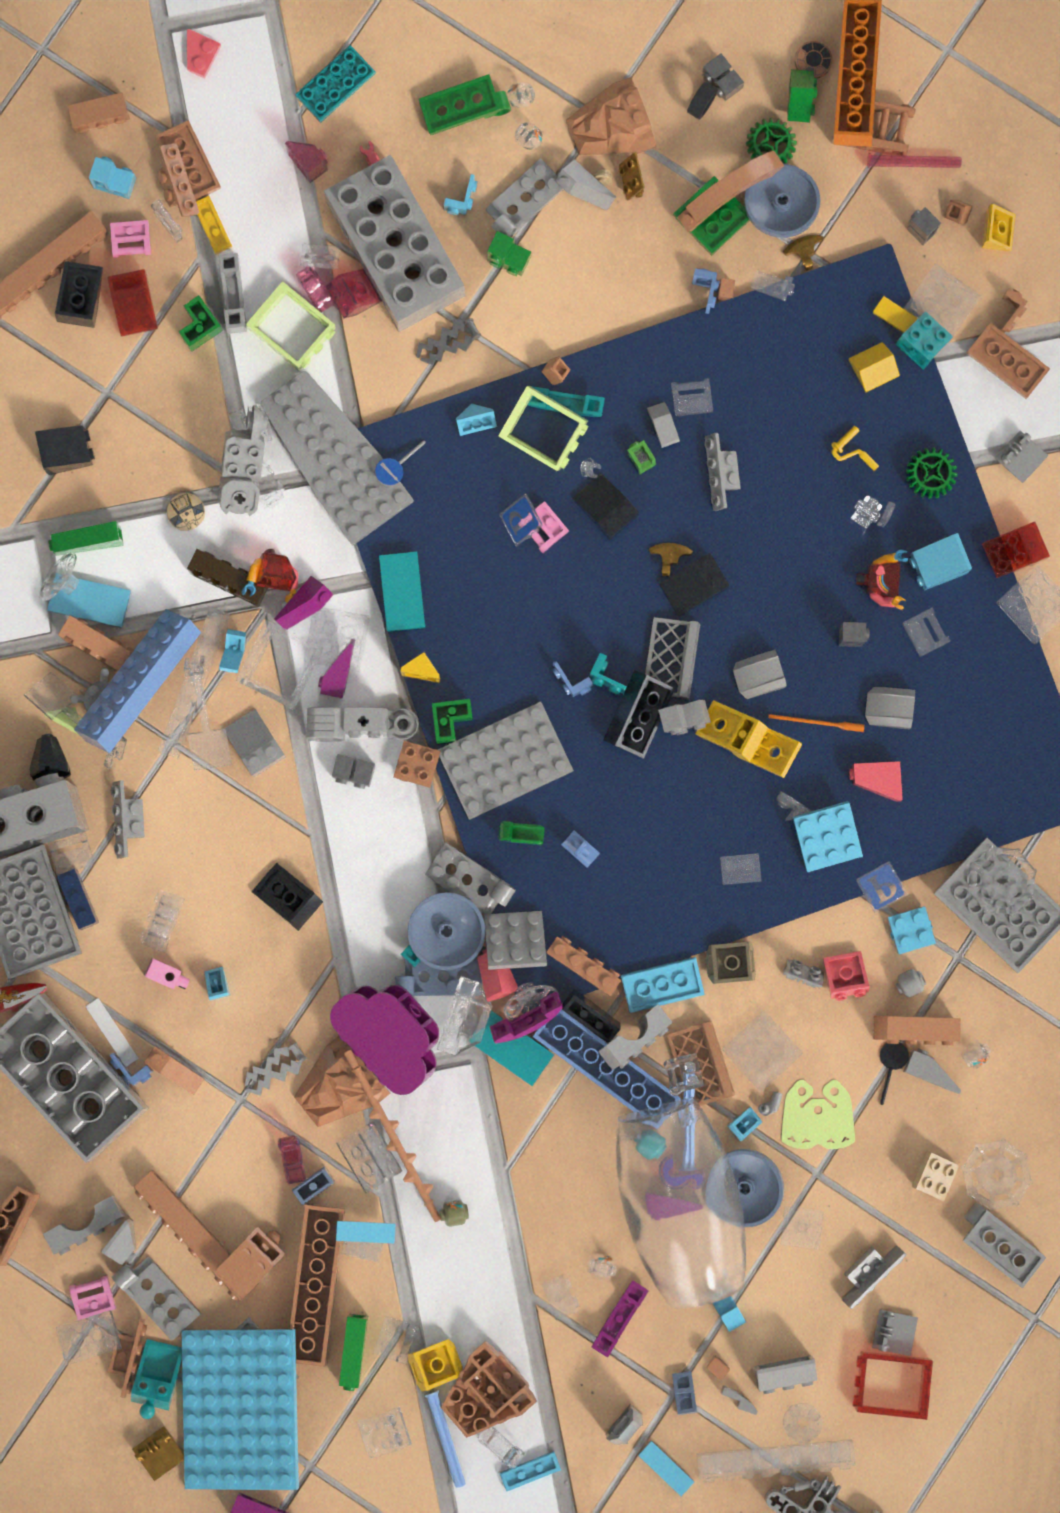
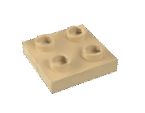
M927 1151L912 1187L944 1201L959 1165Z

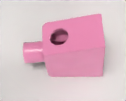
M154 958L151 959L144 974L145 977L174 989L175 985L186 989L190 981L189 978L180 975L181 970ZM168 972L173 974L171 980L165 978Z

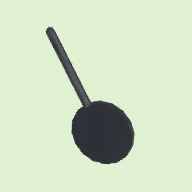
M900 1042L899 1044L886 1043L880 1051V1060L889 1069L880 1105L884 1104L892 1070L901 1069L908 1061V1050Z

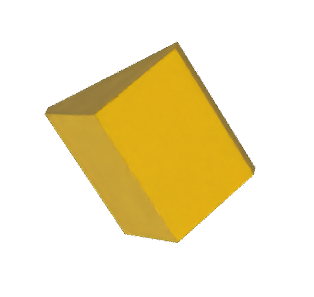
M994 204L989 205L985 216L982 248L1002 251L1012 250L1015 223L1014 213Z
M883 342L848 359L865 393L900 376L894 355Z
M422 653L401 667L402 676L440 683V676L425 653Z

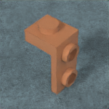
M1010 288L1002 299L1017 310L1001 330L1003 333L1005 331L1010 332L1016 324L1013 322L1017 316L1021 318L1027 310L1024 306L1028 301L1022 298V294L1019 291Z

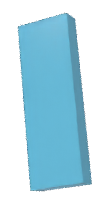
M337 1221L335 1240L394 1244L396 1224Z
M650 1441L638 1454L680 1496L694 1483L653 1441Z
M552 1451L504 1470L499 1474L506 1492L558 1472L561 1470L555 1452Z

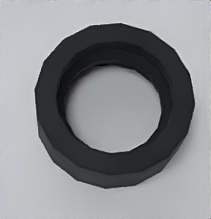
M704 82L692 99L687 113L700 120L714 101L718 89L710 83Z

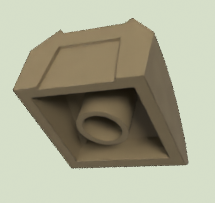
M752 942L709 945L706 952L707 974L713 984L755 980L756 971Z

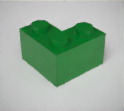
M791 69L787 121L810 123L811 116L815 114V104H812L813 99L817 98V78H814V71Z
M497 231L487 251V257L490 262L489 264L493 267H502L507 269V273L513 276H522L531 258V251L514 244L513 238Z
M199 295L184 305L186 312L193 322L180 330L179 334L192 352L223 330Z
M470 699L432 703L437 744L455 742L454 722L473 720Z

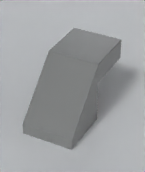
M663 402L647 408L661 447L680 442L666 403Z

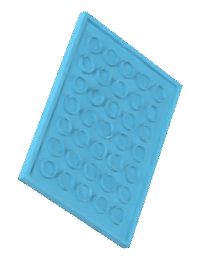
M295 1329L182 1330L185 1489L298 1490Z

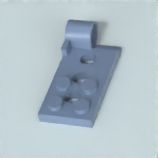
M476 956L469 964L459 969L447 970L449 979L446 982H441L438 979L439 972L446 970L431 968L422 961L414 968L405 959V976H396L395 985L405 988L412 996L482 995V978L477 960L479 956ZM461 970L468 973V979L464 982L459 981L457 978V974ZM427 971L430 974L427 982L419 980L420 972Z

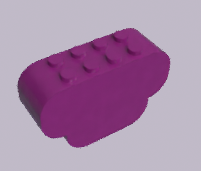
M389 985L378 991L371 986H359L343 996L333 1006L330 1020L339 1038L351 1047L352 1052L365 1062L366 1068L373 1071L378 1081L390 1091L398 1095L410 1094L433 1075L437 1062L435 1054L431 1049L439 1040V1028L433 1018L405 988L398 985Z

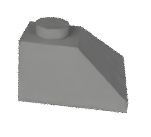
M132 1219L125 1220L101 1251L104 1255L121 1265L125 1264V1262L129 1264L136 1255L134 1253L136 1250V1240Z

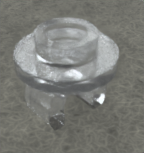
M588 458L580 466L581 474L585 477L597 478L598 475L593 473V468L601 469V465L595 463L592 458Z

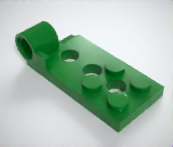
M490 74L419 98L430 136L483 117L487 119L492 116H502L511 111L506 91L495 92ZM476 94L483 96L480 103L473 102V97ZM459 100L465 102V106L462 109L455 108V104ZM440 107H446L447 112L445 115L440 116L437 114Z

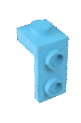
M474 174L470 176L464 202L445 198L444 210L451 215H458V213L466 215L467 210H471L473 204L471 194L476 192L478 181H475Z
M227 630L225 650L219 670L238 673L245 652L247 632Z

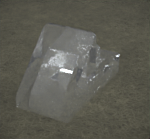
M782 791L776 798L779 801L778 805L786 810L788 808L792 809L784 822L792 821L794 816L811 812L810 809Z

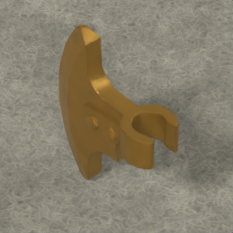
M810 235L799 238L788 245L783 254L786 256L791 254L799 255L805 270L812 269L813 262L810 257L815 255L814 246L823 241V236Z
M662 543L649 548L651 554H659L662 557V576H670V565L678 564V559L681 556H691L693 553L688 547L676 543Z

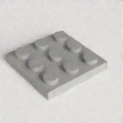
M542 911L484 914L488 970L547 966Z

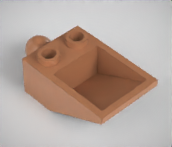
M256 1227L213 1273L242 1300L285 1255L277 1246L281 1240L280 1234L272 1230L265 1235Z

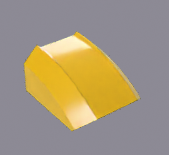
M449 1339L408 1354V1362L415 1377L416 1385L421 1391H428L457 1379L463 1370L455 1344Z

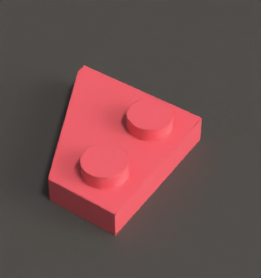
M188 28V71L205 79L221 48V43Z

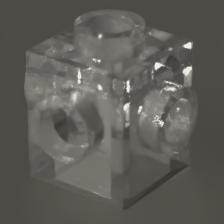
M867 495L863 501L859 499L854 506L856 512L851 519L867 529L871 522L876 523L882 514L879 511L883 505L875 498Z

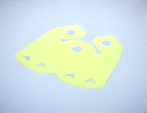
M804 1080L797 1081L786 1095L781 1141L790 1147L798 1149H810L817 1144L826 1149H839L855 1142L852 1103L849 1093L837 1080H832L823 1088V1095L832 1103H836V1108H833L825 1099H811L804 1105V1108H801L800 1103H804L813 1095V1088ZM800 1087L806 1089V1094L803 1096L798 1094ZM836 1087L839 1091L836 1096L830 1093V1089ZM816 1106L822 1107L821 1114L814 1112ZM793 1136L795 1142H793L792 1140H788V1138ZM844 1136L849 1138V1140L842 1142ZM805 1138L810 1141L802 1143ZM830 1138H832V1140L834 1141V1143H832V1142H827V1140H829Z

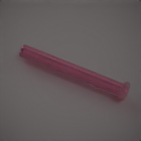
M870 153L867 155V168H870V166L960 168L962 164L961 157L871 155Z

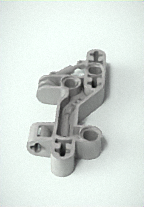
M827 1476L821 1482L817 1479L795 1483L794 1486L790 1487L782 1486L780 1491L771 1489L765 1495L767 1505L777 1513H786V1509L789 1506L796 1507L795 1513H801V1511L802 1513H846L830 1509L841 1486H835L833 1481L829 1482ZM810 1488L815 1489V1492L805 1506L799 1505L785 1495L791 1490L796 1492ZM821 1491L824 1492V1496H830L827 1501L819 1495ZM778 1495V1500L783 1503L782 1507L775 1501L772 1504L770 1497ZM817 1500L823 1502V1507L820 1510L813 1508V1504ZM874 1509L871 1513H880V1512H878L877 1510Z

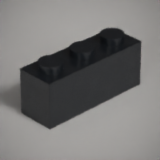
M575 989L563 1002L562 1010L606 1043H610L621 1029L619 1021Z

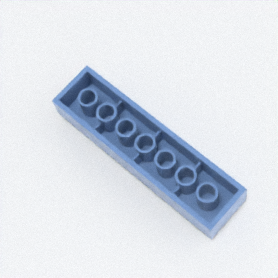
M165 609L74 730L87 743L110 753L201 634V631L190 619Z
M562 1009L552 1020L539 1028L533 1035L536 1040L657 1130L681 1099L632 1061L623 1068L618 1066L612 1070L598 1052L607 1043Z

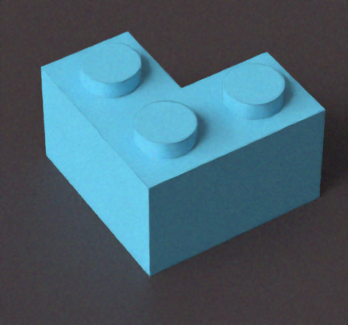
M95 157L89 175L93 188L130 199L136 181L133 171L122 167V169L116 168L114 162H112L113 160L108 157Z

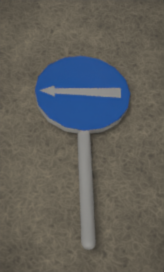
M423 440L399 462L391 458L379 461L375 469L378 481L387 486L399 483L403 477V467L401 464L421 448L426 441Z

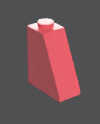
M900 762L853 764L852 769H849V779L853 780V785L896 802L902 801Z
M487 949L483 950V955L477 957L487 1002L504 998L518 991L519 988L510 968L488 970Z

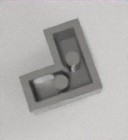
M697 700L684 705H674L659 710L664 732L671 733V735L688 733L687 729L693 727L695 730L705 728V724L711 722L705 700Z

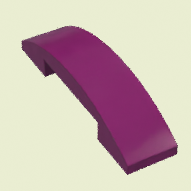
M555 991L540 999L541 1005L511 1021L505 1018L490 1026L494 1042L502 1043L523 1037L547 1024L563 1008L558 993Z
M632 1280L606 1320L591 1348L608 1358L649 1290Z

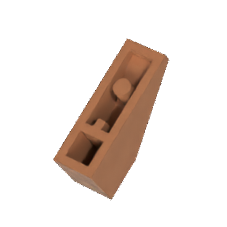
M158 1046L152 1049L144 1061L145 1064L192 1095L196 1093L205 1080Z

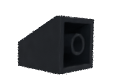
M83 425L35 432L42 466L48 475L93 465L92 460L95 459L93 448L89 449L88 441H91L89 430H85Z

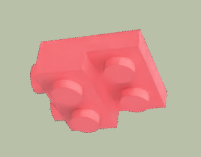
M861 951L823 958L831 999L836 998V1001H842L847 999V996L863 997L866 995V992H869V982Z

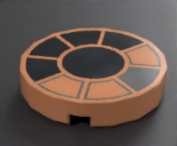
M818 41L804 43L799 47L795 55L796 69L814 71V78L817 79L826 75L832 65L831 51L825 44Z

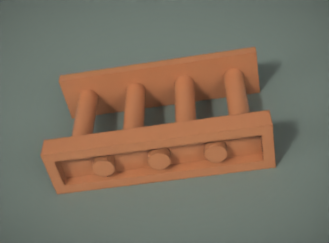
M875 101L874 111L882 112L878 136L872 138V147L841 146L906 158L909 145L903 141L908 117H914L916 109L907 104L899 106ZM889 114L900 116L897 137L894 142L887 141L885 138Z

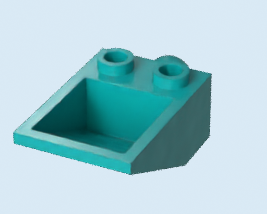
M149 1339L146 1340L131 1391V1402L143 1404L139 1410L142 1418L151 1419L155 1414L154 1407L169 1411L182 1362V1347Z

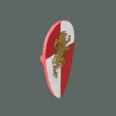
M26 983L1 987L0 1013L10 1009L12 1012H17L18 1006L29 1002L38 993L43 994L47 990L46 984Z

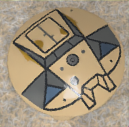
M182 493L175 496L169 502L167 517L169 522L178 530L189 531L202 523L205 518V508L197 496L190 493Z

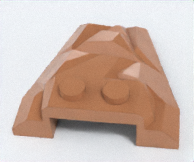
M631 77L611 84L566 119L579 155L621 154V152H637L639 154L656 148L651 123L639 91Z
M339 1036L326 1046L294 1096L317 1127L373 1107L363 1088L352 1086L356 1075L352 1072V1067L344 1054L351 1047L346 1042H343ZM354 1054L371 1088L382 1090L383 1093L378 1099L381 1102L391 1093L378 1081L376 1075L366 1068L365 1062Z
M485 1341L470 1354L464 1369L460 1372L459 1378L450 1390L441 1409L467 1438L492 1426L504 1423L509 1419L521 1416L537 1400L529 1389L528 1382L506 1356L500 1351L497 1352L492 1345Z

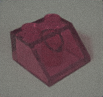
M292 141L285 143L287 154L309 183L328 171L327 156L321 148L317 149L313 144Z
M364 269L339 274L326 285L330 296L344 319L356 316L382 301Z

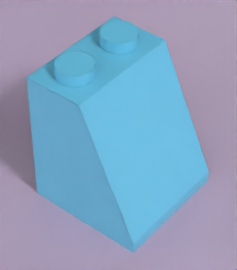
M958 533L912 552L911 558H909L912 569L917 571V582L920 587L923 586L924 590L966 575L972 569Z

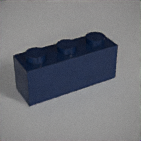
M74 868L58 875V881L78 929L84 930L98 924L99 920L78 870Z

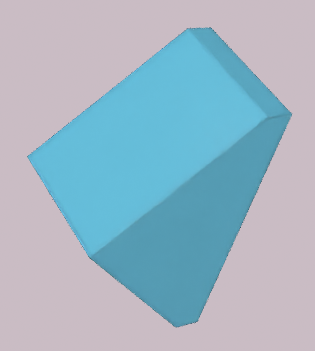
M223 967L204 971L209 1000L231 996Z
M749 1107L727 1126L736 1138L742 1141L762 1123V1120Z

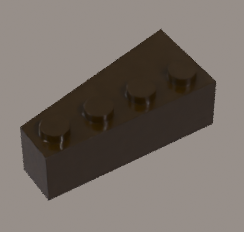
M196 549L187 567L190 575L257 607L260 606L269 588L266 580L258 576L256 583L253 584L256 588L255 593L249 597L251 591L247 588L246 593L242 595V588L248 584L247 577L249 572L240 567L236 569L230 562L223 559L219 560L207 551L203 552Z

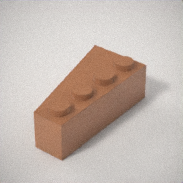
M69 616L58 636L118 672L134 649L130 647L125 649L120 646L121 642L113 637L109 639L104 636L105 633L96 627L95 629L88 626L89 623L79 618L77 620Z
M874 1016V1040H887V1044H899V1040H905V1044H917V1041H924L923 1045H935V1041H942V1045H953V1042H960L961 1018Z
M17 1186L0 1208V1266L7 1265L40 1197V1194L24 1186Z

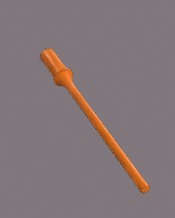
M769 714L768 717L772 719L835 726L843 729V731L851 730L864 732L865 726L864 724L849 723L846 721L841 723H834Z

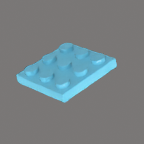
M849 801L793 817L807 872L863 856Z

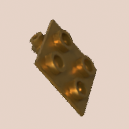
M634 152L619 164V174L622 176L623 191L626 194L627 201L634 196L636 198L642 197L643 189L645 188L637 152Z
M165 1426L132 1449L135 1453V1458L141 1461L154 1481L184 1460L183 1452Z

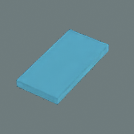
M56 573L47 610L122 628L131 590Z
M696 957L621 975L629 1013L653 1008L658 1004L661 1006L705 995Z

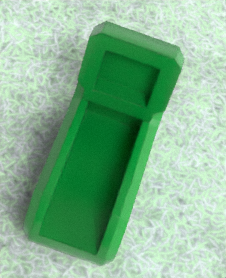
M502 821L499 827L498 839L508 843L542 845L545 828L542 825Z

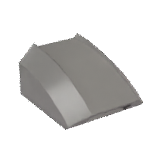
M776 650L735 663L733 673L739 692L746 699L786 687L785 677Z
M873 687L867 695L865 713L869 725L909 730L913 721L915 690Z
M630 1404L605 1434L606 1439L615 1445L628 1444V1441L636 1431L643 1426L642 1413Z

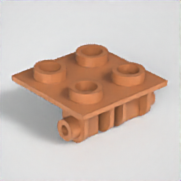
M404 741L393 778L430 788L441 751Z

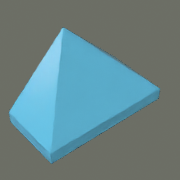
M475 404L468 406L456 418L460 436L497 427L493 409Z

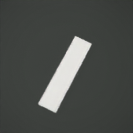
M99 998L85 1006L125 1067L138 1060L139 1058Z

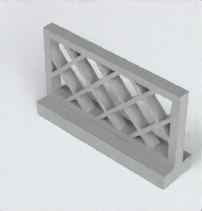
M654 617L645 674L650 676L651 671L653 674L651 677H656L657 680L661 681L657 675L666 669L672 678L666 681L665 684L668 685L673 680L678 684L677 693H673L672 697L689 700L700 624L696 621L688 622ZM666 623L669 630L660 636L657 632V624ZM679 625L687 626L686 633L679 638L674 629ZM672 631L678 640L668 646L663 638ZM662 640L667 648L657 654L654 650V644ZM680 642L684 649L676 657L671 648ZM669 650L675 659L665 665L660 656ZM659 659L664 667L654 673L651 669V664ZM677 661L681 666V670L676 675H673L668 667Z

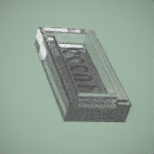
M888 502L877 525L885 527L896 506L895 503Z

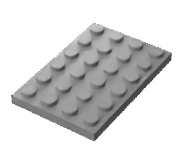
M541 702L438 749L441 751L439 757L469 820L574 771Z
M985 838L933 893L1016 973H1019L1060 930V906L988 838Z
M45 845L0 860V957L8 980L82 954Z

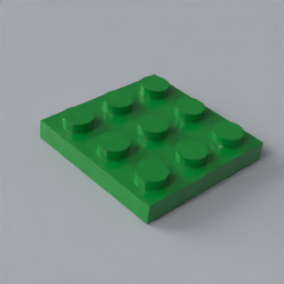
M713 176L676 210L673 216L680 222L677 217L687 209L686 207L719 180ZM733 197L689 233L712 256L750 220L746 214L745 207Z

